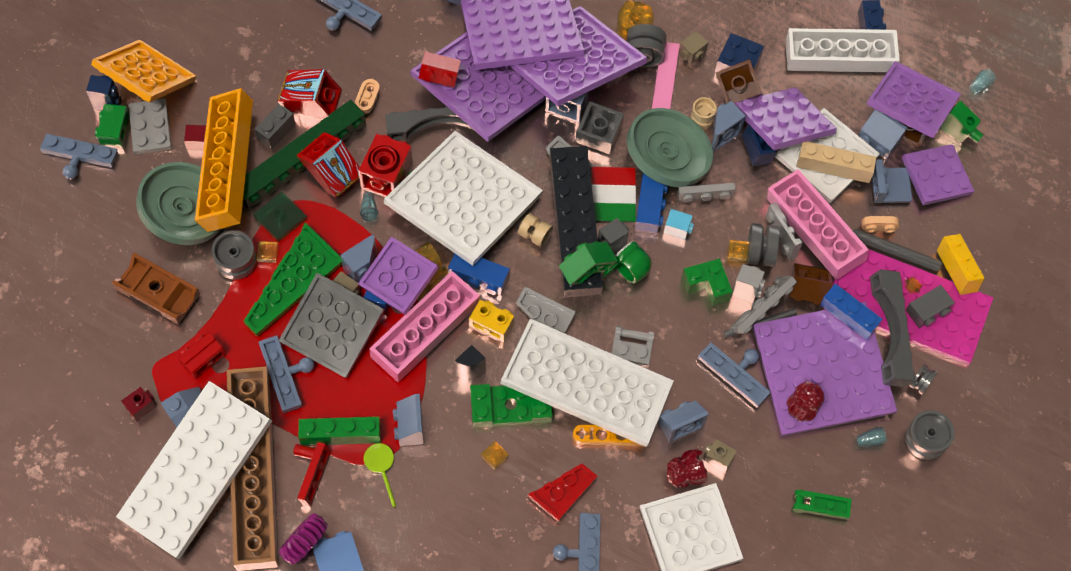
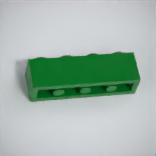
M380 418L299 419L298 438L301 445H317L318 442L326 445L381 443Z

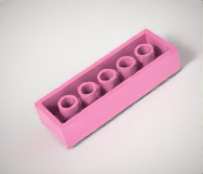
M799 169L768 188L767 200L771 204L777 203L790 227H793L796 234L836 280L867 260L869 249Z
M451 271L370 348V357L399 382L475 309L480 300V295Z

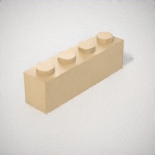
M803 142L799 150L796 167L869 183L874 173L876 157L812 142Z

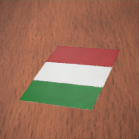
M591 167L596 221H613L618 218L620 221L636 222L635 168Z

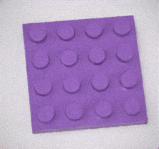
M895 61L868 99L866 105L934 139L961 93Z
M796 87L735 102V105L746 116L745 121L773 150L836 134L837 127Z

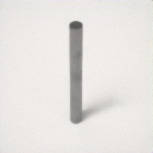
M793 308L762 318L759 321L756 320L753 324L796 316L797 312ZM732 329L723 331L725 339L739 334L735 333Z

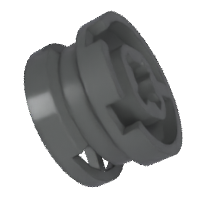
M924 364L914 377L915 381L911 382L909 387L912 389L916 388L918 393L922 395L938 372L935 370L931 371Z

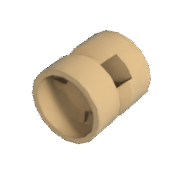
M701 97L693 104L690 118L703 130H707L713 125L717 110L715 102L710 98Z
M529 213L522 221L518 234L526 239L531 238V242L542 247L550 237L553 226L545 221L540 222L538 217Z

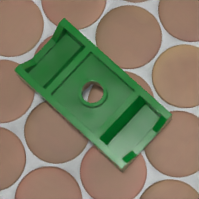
M490 384L470 385L473 428L552 422L551 405L507 386L490 387ZM508 401H514L517 406L514 409H508L505 404Z

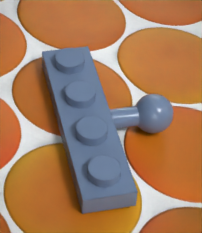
M320 0L338 11L335 16H330L326 20L327 28L332 31L340 27V20L344 15L371 31L382 19V14L358 0Z
M47 133L40 147L41 153L71 159L70 164L66 165L62 171L67 179H74L77 176L78 169L76 167L79 161L113 168L119 154L116 148Z
M276 335L259 341V345L283 413L302 407L291 374L300 371L304 373L311 372L314 369V362L312 359L305 357L299 361V364L288 367Z
M710 343L698 355V359L756 408L770 395L771 392L744 370L749 364H754L759 360V353L755 349L746 350L744 359L739 364L735 363L713 343Z
M580 513L578 549H568L565 545L558 544L553 548L554 558L562 561L567 557L578 558V571H599L600 514Z

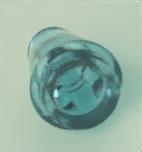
M988 68L981 70L969 86L970 91L977 94L994 84L996 75Z
M365 192L362 198L360 215L363 220L372 221L377 218L379 212L374 194L372 192Z
M878 426L856 436L859 448L881 446L887 442L884 428H878Z

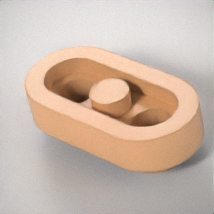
M367 79L360 87L355 104L364 114L370 113L374 108L380 92L379 83L376 80Z
M868 216L861 220L862 229L868 233L876 231L893 233L899 228V219L894 216Z

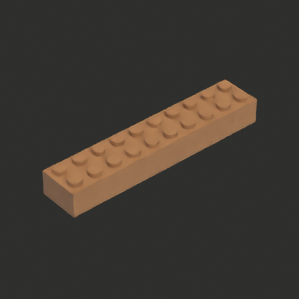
M267 366L227 370V392L272 420L270 374ZM272 423L231 482L233 564L237 571L278 567Z

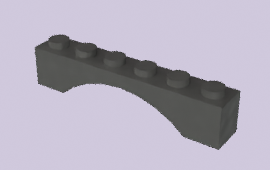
M447 106L437 109L428 108L419 111L410 110L408 112L385 114L387 135L397 141L408 140L421 129L441 123H455L470 127Z
M880 269L870 276L872 295L883 309L890 330L889 352L881 366L883 384L905 387L915 381V373L910 350V336L907 328L900 272Z

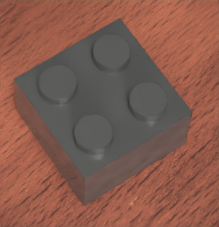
M589 102L576 131L575 142L610 154L623 125L624 113Z

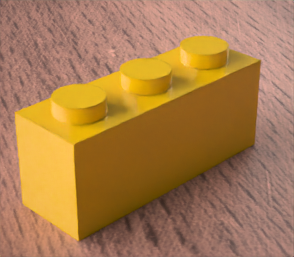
M961 234L944 236L937 252L960 295L978 292L985 278Z

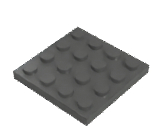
M316 273L278 341L337 374L348 378L385 310Z

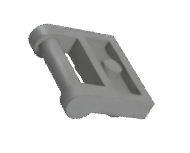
M616 326L611 354L634 364L649 367L654 332L644 333ZM620 336L645 340L647 344L642 345L620 341Z

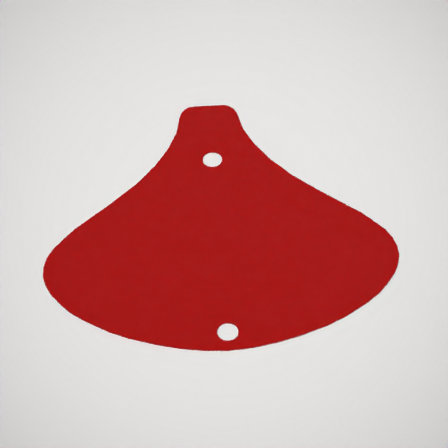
M290 201L275 208L266 217L252 239L257 255V265L253 272L245 278L234 279L220 305L196 335L178 350L161 358L154 364L152 376L160 401L163 402L175 393L199 387L202 391L209 381L227 392V371L217 373L211 366L195 379L179 361L178 357L181 351L186 347H192L196 339L201 335L210 333L224 348L226 355L223 357L229 361V368L227 370L267 366L259 341L276 335L280 339L301 300L258 337L244 324V319L254 303L262 295L265 286L269 284L272 279L271 276L285 254L291 249L295 238L299 236L305 223L339 256L372 234L343 212L315 201ZM375 238L378 256L384 247ZM341 265L327 278L333 281L341 271L346 274L343 271V266ZM360 286V296L364 298L366 290ZM418 300L415 301L410 310L418 303ZM388 307L387 312L383 313L348 378L337 374L314 360V369L311 372L304 373L300 371L291 374L302 405L301 408L283 413L270 377L272 424L298 437L299 419L379 417L381 423L380 444L387 445L393 454L396 453L401 446L399 445V440H395L394 428H398V421H394L393 409H397L396 402L414 394H420V402L422 403L426 382L427 355L403 379L397 382L370 357V348L405 315L403 313L398 314L393 311L392 307ZM280 342L288 367L299 364L302 358L307 357ZM374 444L327 445V447L331 450L330 455L351 464L365 465L364 454Z

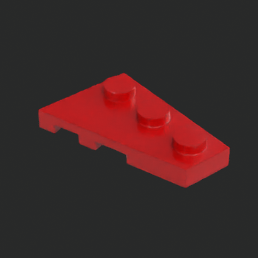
M582 463L562 474L561 477L543 485L540 489L529 493L528 497L559 522L597 479V475Z

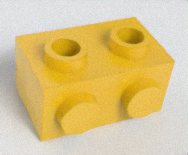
M479 300L469 318V326L502 342L505 341L514 324V315L506 309L501 310L490 301L484 302Z

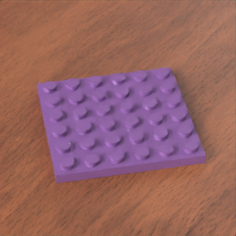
M460 0L475 70L584 56V48L570 0Z
M579 6L573 9V14L584 48V56L510 65V67L556 106H560L646 64L647 57Z
M467 32L435 53L461 60L455 87L418 79L421 63L413 68L410 73L413 78L487 142L546 99L545 95L510 66L475 70Z
M827 310L753 324V331L768 388L771 392L770 396L781 437L895 414L897 412L890 385L883 384L881 369L883 360L875 332L866 340ZM805 381L819 384L825 398L816 417L812 421L799 422L790 416L786 401L793 394L795 388Z

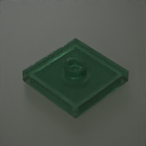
M283 192L279 193L253 214L254 218L277 242L307 219V216Z

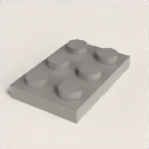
M157 99L150 103L147 101L129 103L134 155L172 150L166 99Z

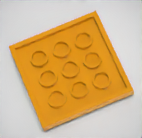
M141 40L96 57L92 60L91 64L99 72L109 76L113 81L123 85L129 91L149 103L195 82L196 79L195 74Z

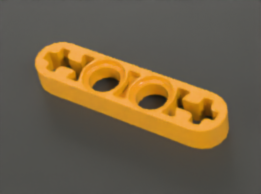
M578 425L573 430V440L580 445L643 446L629 439L619 440L615 433L597 425ZM583 431L585 434L584 439H580V436L576 434ZM590 431H593V439H590ZM604 431L607 437L604 440H600L596 437V433Z

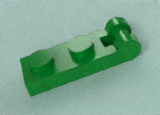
M795 490L794 497L796 502L793 504L794 512H805L849 520L851 498ZM804 499L810 500L809 505L804 504Z

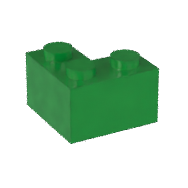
M595 241L589 244L585 242L577 247V251L567 255L564 258L565 261L559 267L569 285L582 284L594 273L607 271L618 260L607 242Z
M720 258L683 269L681 278L687 294L706 289L712 306L730 301L733 291Z

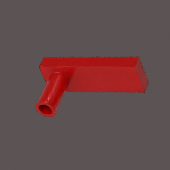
M318 442L316 448L301 444L294 446L293 454L295 456L311 459L297 497L303 505L311 506L331 450L324 443Z

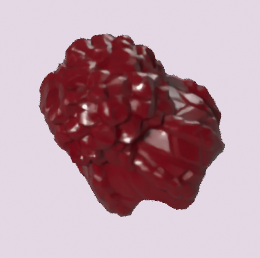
M805 381L798 385L786 401L789 415L799 422L812 421L824 402L825 397L821 386L810 381Z
M698 449L688 450L681 457L673 458L667 463V481L671 482L676 488L686 487L689 484L700 485L706 483L707 469L699 459L703 452Z

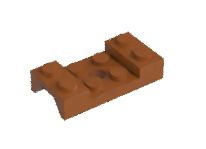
M136 253L132 254L130 265L121 278L112 281L114 289L130 298L134 297L178 325L200 295L197 287ZM159 283L161 286L158 290L153 291L150 289L153 284Z

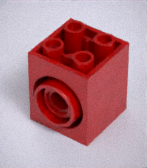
M376 133L358 170L361 188L385 197L391 193L407 177L413 164L411 145L405 141L394 140L388 135Z

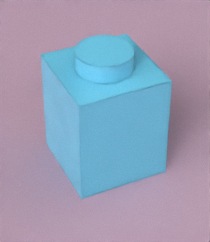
M671 209L664 233L686 239L687 233L691 234L694 223H691L692 215Z

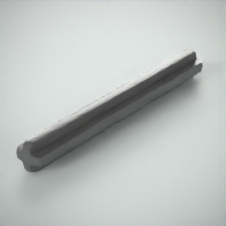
M859 229L853 230L856 236L866 245L934 271H939L942 266V261Z

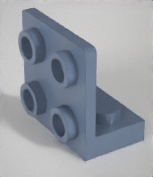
M883 159L876 160L872 176L874 202H911L912 194L907 169L886 168V166H883Z

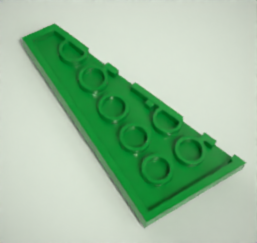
M306 223L302 227L299 236L295 238L291 249L285 254L271 276L272 279L269 284L263 289L262 295L254 303L244 319V324L257 337L303 298L316 273L327 278L342 265L341 257Z

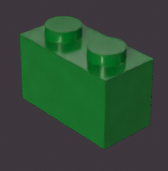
M104 104L103 111L99 113V127H96L95 137L100 145L123 147L130 117L126 106Z

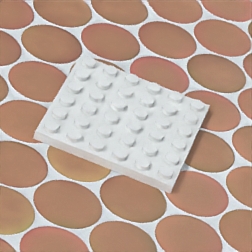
M454 131L384 198V204L473 266L542 195L543 190Z

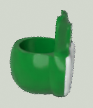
M630 241L616 254L618 262L603 272L602 277L603 279L616 269L630 283H638L650 272L651 258L639 247L637 242Z

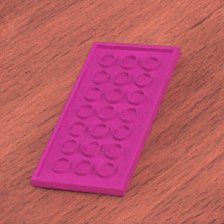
M870 249L865 262L841 278L834 279L833 285L837 284L859 302H866L867 307L882 318L877 330L890 334L884 311L872 295L870 276L880 269L900 272L907 328L910 336L909 342L968 366L972 361L994 298L981 292L960 295L954 282ZM942 285L955 302L951 308L952 312L944 318L938 317L931 326L927 327L925 325L919 329L906 311L908 305L922 295Z

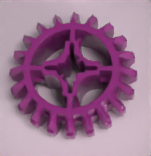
M316 513L310 514L285 541L279 550V554L291 565L296 564L325 533L328 524Z

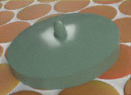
M666 108L649 109L638 115L628 130L627 148L633 162L645 175L661 184L672 187L691 186L699 182L712 165L713 149L707 134L694 120L678 111Z
M184 162L166 163L155 167L142 179L136 196L137 212L143 224L157 237L174 244L195 245L212 239L221 231V229L207 232L195 221L201 173L200 166Z

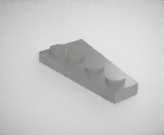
M777 276L774 280L776 284L767 287L764 290L765 296L756 299L752 303L753 309L746 310L731 326V329L735 333H747L751 330L752 324L756 320H761L770 307L773 308L780 302L779 298L793 290V285L797 281L792 276Z

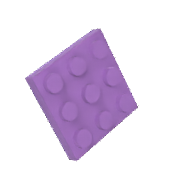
M953 144L903 155V163L922 205L973 194L974 189Z
M391 236L358 284L406 315L439 267Z

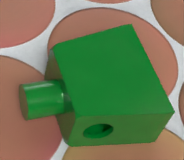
M959 101L953 107L940 128L959 142H963L967 137H970L977 143L984 135L976 129L981 120L962 101Z

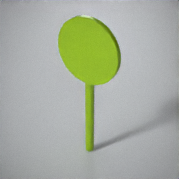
M374 444L366 450L364 463L370 471L382 473L393 507H396L385 472L393 464V452L385 444Z

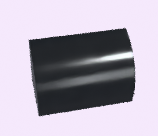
M472 345L455 360V374L462 379H476L486 372V358Z

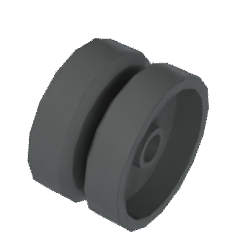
M650 24L635 25L628 30L627 42L647 57V63L642 65V67L657 66L664 61L667 38L664 30Z
M751 223L747 243V264L758 265L762 254L763 265L774 267L779 250V226L768 225L764 233L762 224Z
M228 231L218 236L212 244L211 253L217 270L222 276L228 279L239 280L247 277L255 269L257 255L252 240L247 234L240 231Z
M933 410L918 414L905 432V443L908 450L914 456L923 460L939 458L949 448L954 439L952 422L946 415Z

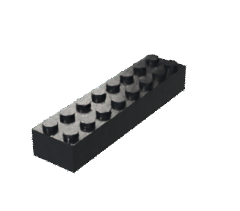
M587 146L550 148L549 160L560 264L565 261L564 258L567 255L577 251V247L580 244L598 241ZM561 271L563 298L602 294L601 272L592 274L582 284L569 285Z

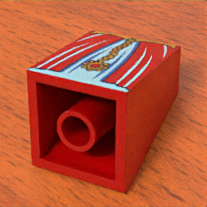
M325 69L288 70L277 102L290 112L324 119L336 110L342 88Z
M322 133L296 155L325 191L334 197L342 195L346 188L359 180L358 170L360 167L342 140L328 133Z

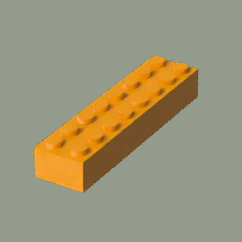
M242 88L219 94L209 99L195 221L207 232L237 225L241 222L253 100Z

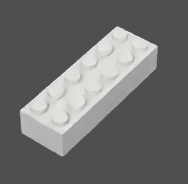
M789 28L785 39L787 71L888 72L895 61L899 63L897 30Z

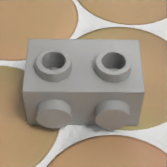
M743 264L736 279L732 296L753 303L755 297L759 298L766 281L763 279L765 272L761 271L758 267H750Z

